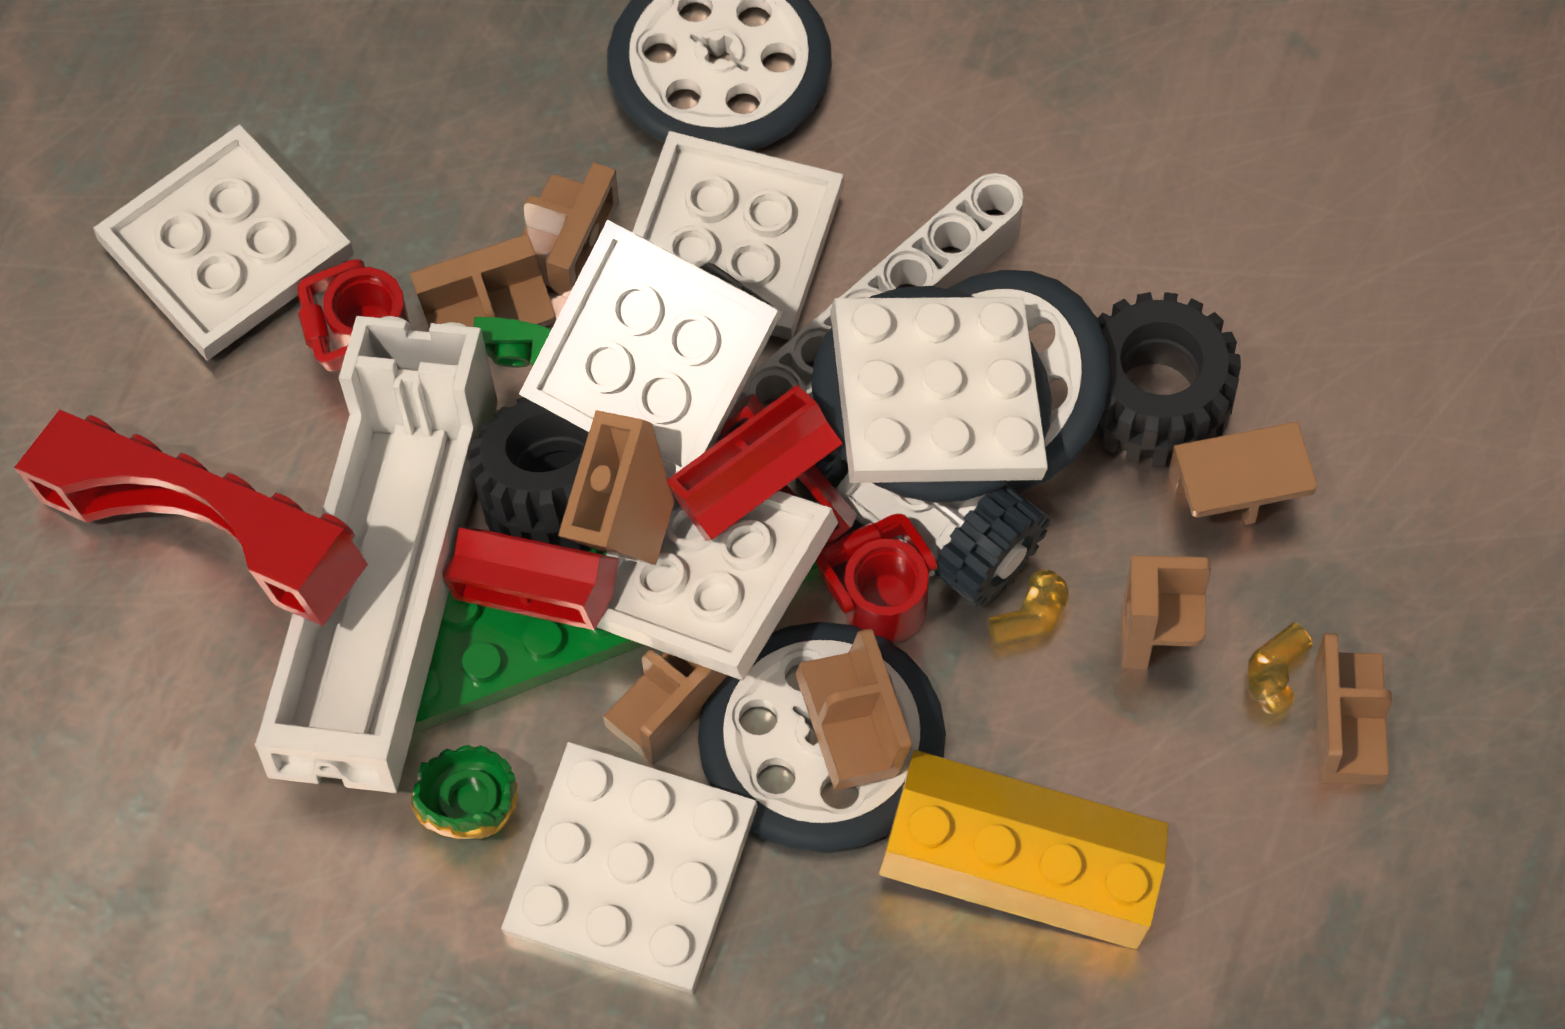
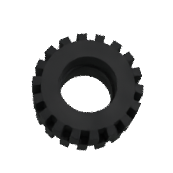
M1151 292L1137 294L1136 304L1130 305L1124 298L1113 304L1111 316L1102 313L1098 317L1108 344L1111 376L1105 409L1093 437L1103 433L1102 447L1112 454L1118 448L1126 451L1125 460L1136 464L1139 463L1140 456L1152 458V466H1166L1167 457L1172 456L1174 445L1215 438V435L1222 436L1228 426L1229 417L1233 410L1241 369L1240 354H1235L1237 341L1232 331L1222 333L1224 320L1216 312L1205 316L1202 313L1203 303L1192 298L1187 305L1177 302L1178 294L1164 292L1163 300H1153ZM1161 364L1180 372L1189 381L1191 386L1175 394H1152L1134 385L1128 379L1126 373L1137 366Z
M525 397L516 399V405L512 407L503 406L494 413V421L484 422L477 431L479 439L472 441L469 450L471 460H469L470 470L489 530L493 532L581 550L580 548L585 547V545L560 537L558 534L589 432Z

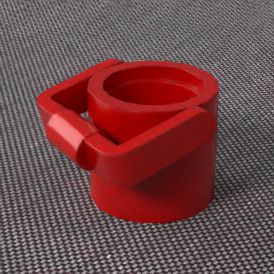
M360 259L349 260L308 276L298 285V295L302 307L298 311L306 346L313 349L316 360L327 371H337L342 368L356 316L374 318L394 316L410 323L403 291L397 280L384 270L365 267L364 261ZM326 291L323 297L322 309V306L318 305L316 294ZM330 341L332 342V346L334 349V351L332 352L330 351L329 347Z
M896 513L876 523L871 522L838 538L837 542L822 549L816 559L819 575L841 610L846 614L849 625L862 630L872 629L874 635L882 636L893 644L905 642L919 632L927 617L929 573L938 569V565L931 550L906 515ZM898 535H902L903 538L905 539V541H906L907 543H905V542H903V541H901V540H899V539H892V538H894V537H896V536H898ZM848 561L843 586L832 568Z

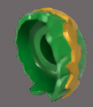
M464 745L455 751L445 749L438 757H433L428 762H421L417 773L419 781L414 784L411 795L412 810L418 821L427 829L455 839H482L499 832L508 822L517 804L518 783L515 782V775L511 771V766L498 753L490 751L484 746L472 747Z

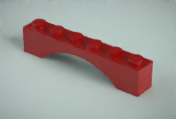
M59 409L14 467L41 503L86 523L114 515L157 512L180 514L215 526L234 537L241 544L249 571L275 606L321 626L325 625L368 565L353 543L355 533L337 517L323 513L318 518L306 513L296 502L283 494L274 493L272 497L256 492L248 482L235 474L226 473L224 477H220L209 472L199 461L187 454L180 453L176 458L165 454L147 438L139 434H133L129 439L116 433L106 422L93 415H88L84 420Z

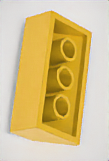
M913 750L878 875L1137 950L1151 926L1166 865L1169 823Z

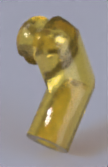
M1048 569L1035 572L1028 581L1030 589L1020 610L987 618L993 647L996 649L1051 634L1068 603L1069 590L1066 581L1056 572Z
M1293 622L1254 651L1249 658L1248 691L1254 701H1259L1262 711L1267 714H1279L1292 705L1294 692L1287 685L1289 682L1288 666L1313 647L1310 636L1298 623Z

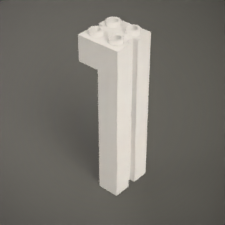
M356 316L339 375V381L350 416L321 516L323 513L331 514L353 530L355 533L353 543L368 565L324 626L293 613L255 746L268 778L319 784L321 777L342 779L345 787L397 793L449 594V588L442 574L454 555L458 528H466L476 489L469 465V460H471L470 446L473 440L479 439L477 431L484 422L494 420L498 399L481 328L467 327L456 322L444 324L431 323L429 332L414 331L413 326L409 322L399 317L385 316L374 318Z

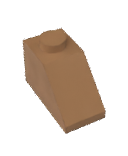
M595 410L558 536L610 555L656 565L674 506V499L671 489L666 482L668 478L651 422Z

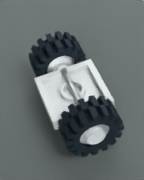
M833 450L814 464L833 487L839 484L836 491L857 514L855 519L864 526L871 522L876 523L896 513L906 515L936 559L938 569L930 572L929 576L936 574V576L975 607L985 606L989 599L993 601L999 596L1002 587L1006 589L1013 582V576L1018 571L1020 573L1027 565L1026 560L1038 550L1039 545L1037 543L1044 539L1047 533L1045 528L1050 523L1048 515L1008 484L997 491L966 501L933 503L904 498L873 483H850L848 464L836 450ZM898 535V536L892 538V539H899V540H901V541L907 543V542L905 541V539L903 538L902 535Z

